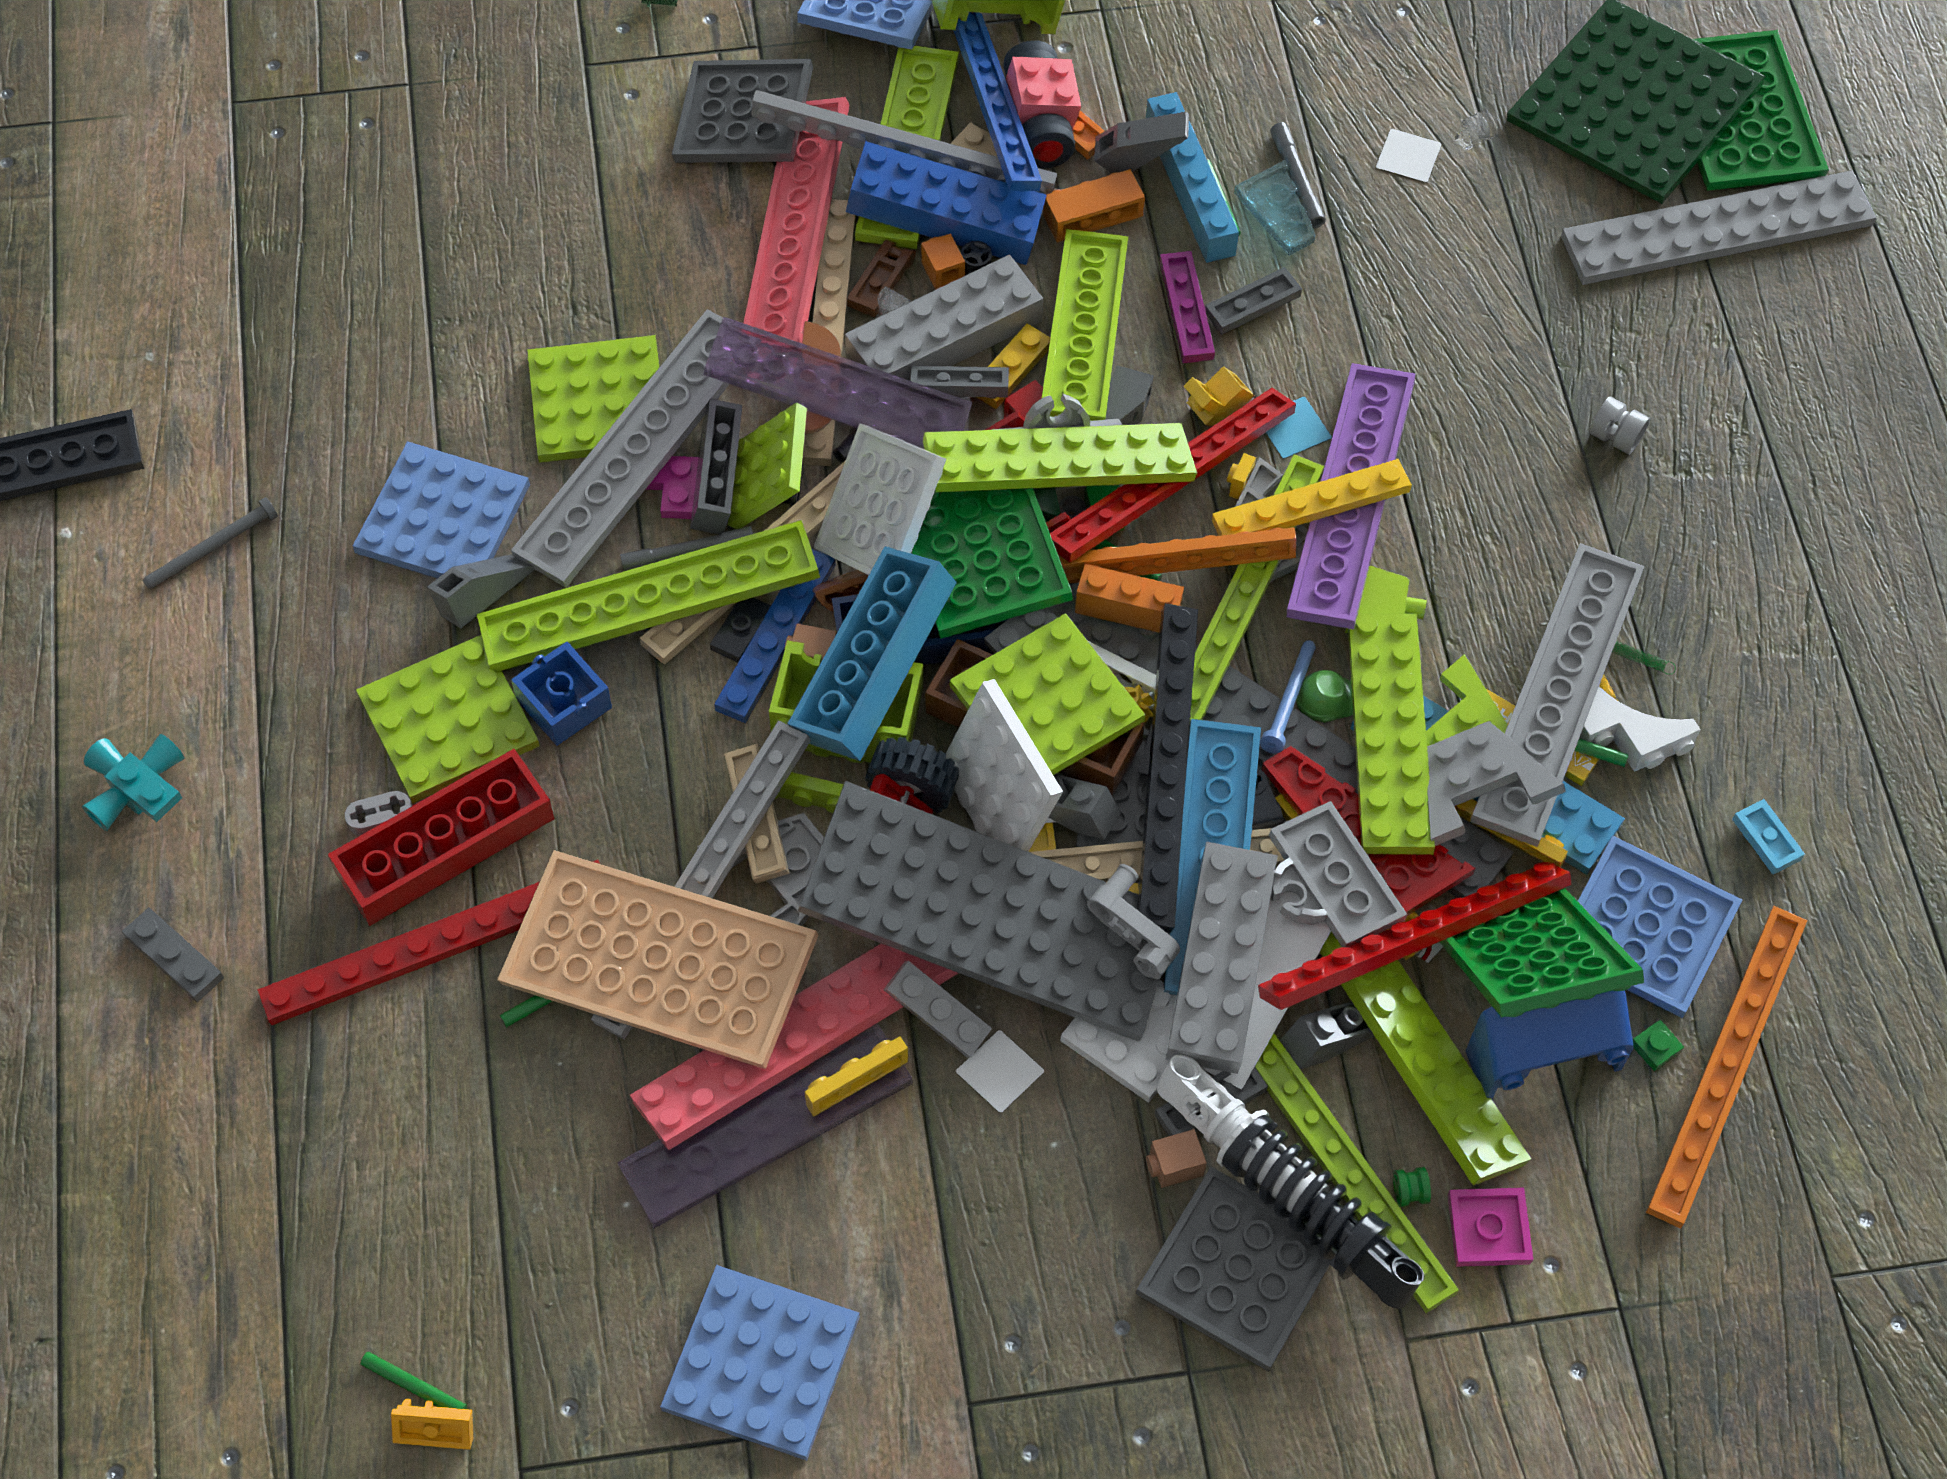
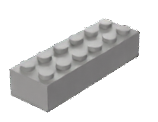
M1009 254L845 333L846 358L879 402L910 387L911 366H952L1018 334L1026 323L1034 326L1042 322L1043 297Z
M1206 842L1202 855L1165 1060L1170 1061L1173 1056L1181 1054L1193 1058L1200 1067L1238 1074L1243 1060L1278 855Z

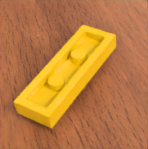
M1027 323L988 366L1009 367L1008 396L1049 351L1051 337ZM1007 397L977 398L997 409Z
M901 1036L892 1041L884 1040L878 1043L872 1049V1053L861 1059L853 1058L841 1066L840 1071L828 1078L822 1076L814 1080L805 1091L806 1106L813 1117L907 1063L908 1047Z

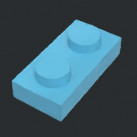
M1765 799L1735 813L1732 820L1773 875L1803 859L1805 853Z

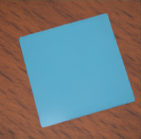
M1306 397L1294 400L1293 402L1296 403L1295 413L1266 432L1282 458L1289 457L1332 438Z

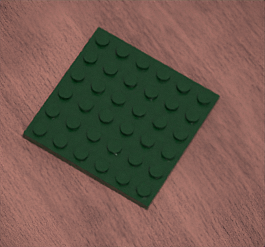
M1606 0L1507 112V121L1663 204L1762 87L1765 76L1617 0Z

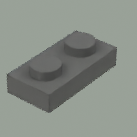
M1048 608L1010 618L986 636L984 643L995 654L1055 620L1056 617Z

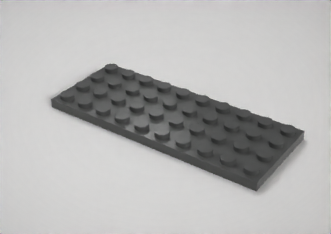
M845 781L798 912L1137 1042L1143 1037L1159 983V979L1146 977L1137 970L1133 959L1139 950L1106 926L1089 910L1087 901L1100 885H1105L1107 882ZM1127 891L1123 899L1135 909L1138 908L1139 895Z

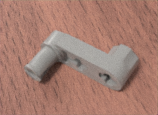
M1120 864L1107 883L1100 885L1087 901V906L1101 922L1139 950L1133 959L1137 970L1146 977L1160 979L1179 954L1180 946L1173 937L1123 899V896L1132 884L1137 881L1138 874L1132 867Z

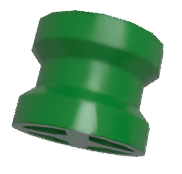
M1416 1167L1413 1172H1405L1403 1169L1394 1170L1393 1188L1399 1207H1407L1411 1202L1416 1201L1420 1204H1430L1431 1186L1425 1167Z

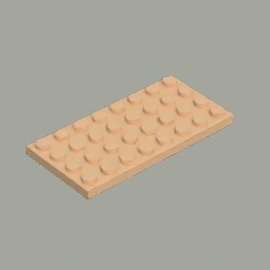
M554 850L498 977V981L502 985L766 1069L819 935L816 930Z

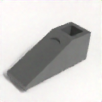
M1180 112L1117 123L1095 137L1094 161L1110 173L1123 172L1129 169L1133 172L1188 139L1189 114L1187 112Z
M1117 365L1110 380L1105 420L1119 419L1122 425H1136L1141 421L1152 395L1154 375Z
M510 554L454 566L427 586L441 617L462 628L471 622L477 614L498 601L502 595L516 584L522 582L535 568Z
M1057 774L1053 775L1063 793L1048 818L1076 833L1104 840L1121 814L1108 788Z
M1351 1001L1301 1016L1280 1041L1300 1069L1326 1062L1374 1037V1034Z

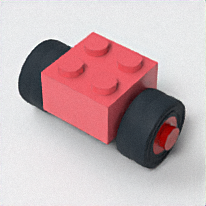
M1026 41L1011 48L1005 55L1003 63L1005 79L1037 168H1053L1069 160L1075 150L1073 128L1081 109V102L1072 59H1058L1054 48L1046 42Z

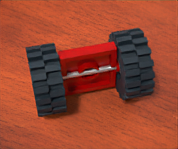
M892 737L887 738L886 742L884 740L880 741L877 745L866 773L865 781L868 782L867 786L872 792L932 814L933 810L936 813H940L943 809L946 810L959 777V768L954 766L955 762L952 758L946 759V753L934 751V746L927 744V746L920 745L918 740L913 739L912 742H908L906 738L899 737L898 741H896Z

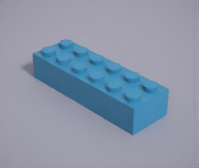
M886 546L883 548L788 722L789 726L809 736L811 740L809 744L861 761L957 583L939 561Z

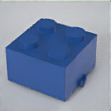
M565 642L545 657L543 655L536 656L530 667L511 679L515 697L519 704L556 746L612 708L609 688L568 642Z

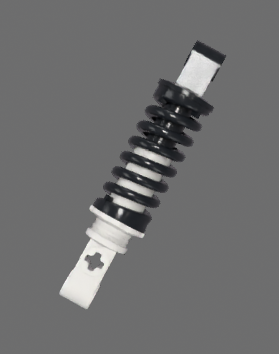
M1181 1054L1173 1056L1157 1084V1091L1190 1124L1201 1131L1209 1143H1215L1220 1148L1216 1162L1221 1167L1224 1166L1235 1177H1244V1184L1250 1191L1259 1190V1199L1264 1204H1274V1213L1279 1218L1289 1217V1227L1295 1232L1304 1231L1303 1239L1308 1245H1319V1255L1323 1259H1332L1329 1264L1338 1272V1276L1343 1280L1355 1274L1378 1295L1383 1303L1396 1309L1404 1308L1422 1283L1424 1272L1418 1263L1410 1259L1387 1238L1391 1232L1392 1225L1387 1221L1384 1222L1371 1211L1358 1221L1354 1216L1362 1207L1361 1200L1355 1197L1347 1202L1344 1207L1341 1206L1339 1203L1347 1193L1346 1186L1338 1184L1328 1193V1184L1332 1180V1174L1328 1170H1324L1316 1175L1313 1172L1317 1166V1160L1314 1157L1310 1156L1303 1161L1298 1159L1303 1151L1302 1146L1299 1143H1294L1286 1148L1284 1144L1288 1139V1135L1284 1130H1278L1272 1135L1271 1133L1278 1125L1269 1117L1268 1112L1263 1109L1254 1114H1249L1245 1109V1104L1230 1095L1224 1086L1206 1073L1193 1058Z

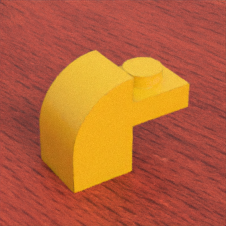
M1224 366L1206 384L1192 377L1184 385V388L1191 394L1188 398L1189 401L1186 403L1207 426H1214L1246 405L1255 396L1235 373Z

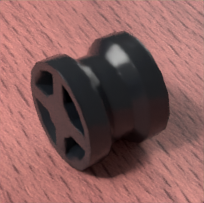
M971 241L962 247L960 253L965 260V276L991 264V248L984 242Z

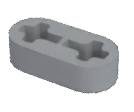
M392 791L351 803L345 811V821L349 830L358 836L366 833L397 815L393 813L392 805L399 804L400 813L410 808L412 804L409 797L403 792ZM365 813L366 822L359 824L358 814Z

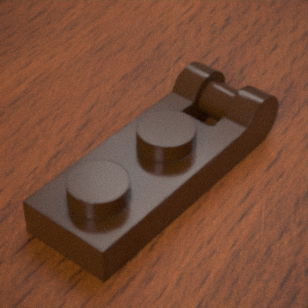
M886 239L848 295L847 306L875 318L906 269L910 268L913 264L916 251L907 247L901 249L896 246L895 242Z

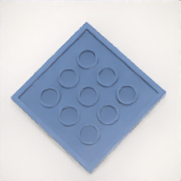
M804 0L797 16L798 23L912 50L934 7L931 0Z
M407 441L353 544L354 552L437 579L454 566L492 559L530 486L529 478Z
M1612 836L1578 902L1643 969L1644 983L1631 986L1627 990L1683 1018L1742 899Z
M716 1265L660 1406L661 1410L807 1461L860 1318L859 1312Z

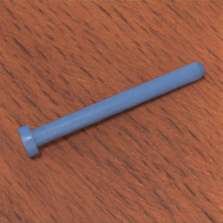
M1311 640L1303 643L1271 729L1265 731L1261 737L1260 745L1269 753L1277 754L1284 749L1286 739L1283 734L1316 648Z

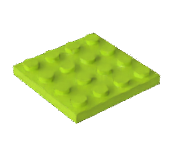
M656 335L527 350L539 463L584 458L590 454L660 368Z
M1066 613L950 679L951 689L967 710H969L982 683L995 679L1052 775H1055L1145 721V713Z
M482 635L356 689L358 697L412 804L433 795L512 749H515L519 755H522L540 746L538 738L503 672L490 670Z

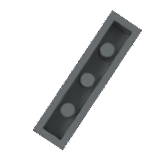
M710 399L707 413L702 424L690 529L721 534L725 530L731 514L742 405L715 399Z

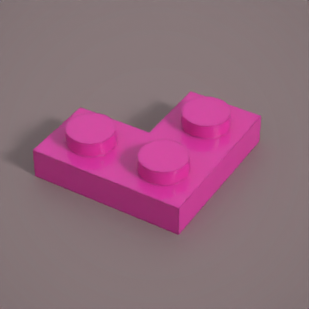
M672 456L646 488V490H663L660 510L661 518L691 519L698 457Z

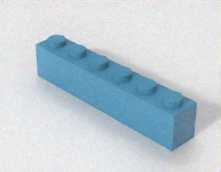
M1177 92L1147 100L1146 118L1185 112ZM1189 121L1188 139L1161 154L1160 158L1206 263L1236 256L1239 231Z

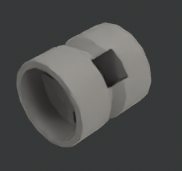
M1609 396L1596 414L1590 426L1589 434L1604 442L1610 439L1613 440V447L1630 455L1646 432L1651 418L1637 410L1628 412L1626 404ZM1616 421L1620 422L1619 427L1615 425Z

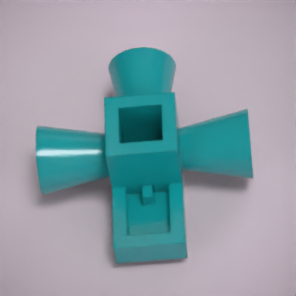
M163 734L158 735L141 760L131 752L123 758L109 739L103 738L98 740L86 752L84 765L104 775L110 789L82 805V809L95 824L105 831H108L126 805L136 814L140 815L144 812L155 822H158L182 799L180 792L160 777L159 774L184 760L183 753Z

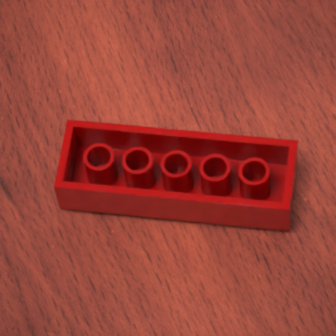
M512 749L330 852L328 857L335 874L368 925L371 926L553 821L555 818L550 799L516 750Z

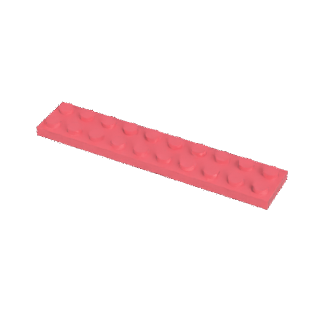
M846 97L806 101V104L848 115L850 106ZM801 131L799 132L794 161L776 162L742 329L760 338L761 346L753 356L801 352L802 330L805 321L808 322L842 141L835 139L826 140L817 134Z
M881 943L794 996L766 1069L703 1050L630 1094V1097L635 1107L669 1151L903 1008L904 1006L883 989L905 961H910L938 985L958 973Z

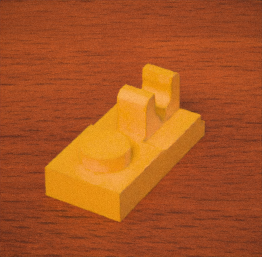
M411 1399L403 1400L402 1405H398L397 1409H392L393 1443L471 1449L473 1442L472 1410L434 1407L432 1401H426L425 1407L412 1406Z

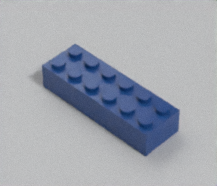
M865 141L850 190L846 212L932 238L951 233L956 245L962 247L971 241H981L991 248L993 256L1003 258L1010 254L1016 263L1027 265L1046 194L1036 191H1009L1006 182Z

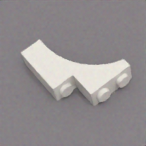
M1598 687L1579 738L1602 746H1607L1614 740L1621 752L1629 754L1627 761L1635 772L1644 767L1652 769L1660 765L1665 758L1671 755L1681 756L1688 753L1694 748L1695 740L1701 729L1694 719H1665L1631 709Z

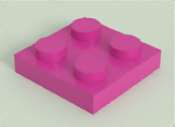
M1524 1188L1449 1190L1447 1196L1456 1267L1530 1265L1532 1263L1533 1252Z

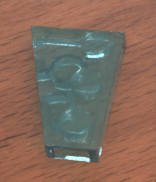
M1283 160L1236 185L1234 194L1290 256L1314 243L1316 234L1305 207L1299 201L1295 182L1291 181L1286 160Z

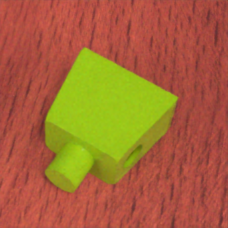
M1369 566L1358 613L1417 614V619L1423 620L1427 600L1407 597L1409 579L1407 577Z

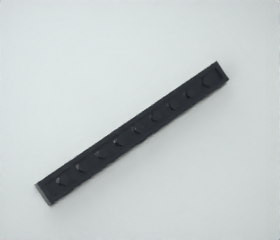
M1165 603L1161 609L1137 910L1162 930L1171 933L1175 928L1198 609Z

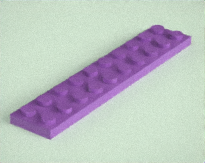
M1352 363L1321 481L1396 460L1416 374ZM1386 499L1310 522L1287 608L1288 618L1354 630Z

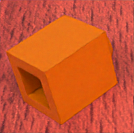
M951 233L941 237H933L921 243V263L935 290L965 276V260Z

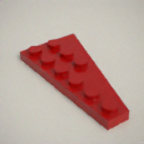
M1292 746L1263 762L1261 770L1299 816L1331 801L1361 845L1359 799L1354 787L1346 782L1340 783L1325 773L1324 767ZM1440 844L1435 846L1433 855L1367 854L1406 911L1407 916L1472 876L1476 869L1466 861L1461 863L1449 855V850Z

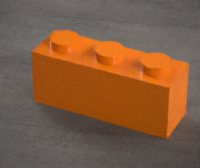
M1131 169L1123 172H1115L1096 180L1084 181L1079 185L1066 189L1054 190L1046 194L1043 216L1056 242L1065 240L1066 229L1093 232L1143 217L1145 196Z
M1085 564L1077 589L1075 613L1160 633L1161 609L1165 603L1182 606L1184 587Z

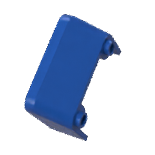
M1609 991L1596 994L1593 998L1587 1000L1576 999L1560 1003L1554 1008H1539L1526 1011L1518 1017L1501 1018L1493 1007L1483 1011L1465 1052L1472 1071L1480 1081L1486 1097L1493 1099L1497 1088L1503 1087V1090H1512L1522 1086L1524 1079L1531 1070L1592 1055H1597L1599 1061H1607L1609 1065L1613 1066L1615 1072L1622 1070L1634 1048L1626 992Z

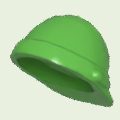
M1319 670L1309 674L1304 678L1296 699L1298 709L1310 719L1323 723L1353 715L1351 681L1331 670Z

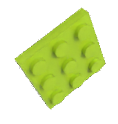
M795 403L765 424L760 425L744 438L739 439L728 526L740 529L800 492L806 407Z

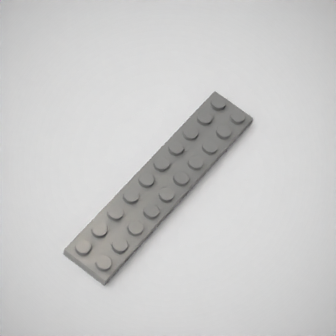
M1852 170L1564 228L1561 238L1582 285L1869 227L1874 225L1877 217Z
M707 309L511 549L513 557L532 565L538 572L567 588L705 416L710 399L717 400L761 346L760 338Z
M1581 543L1505 731L1506 736L1561 782H1563L1644 566ZM1516 780L1480 795L1470 822L1538 847L1557 796L1534 805L1530 802L1520 781Z

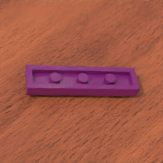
M1192 252L1160 254L1161 271L1182 363L1214 360L1215 349Z

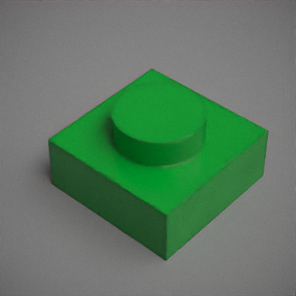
M1661 1020L1633 1039L1635 1051L1654 1072L1680 1054L1685 1047Z

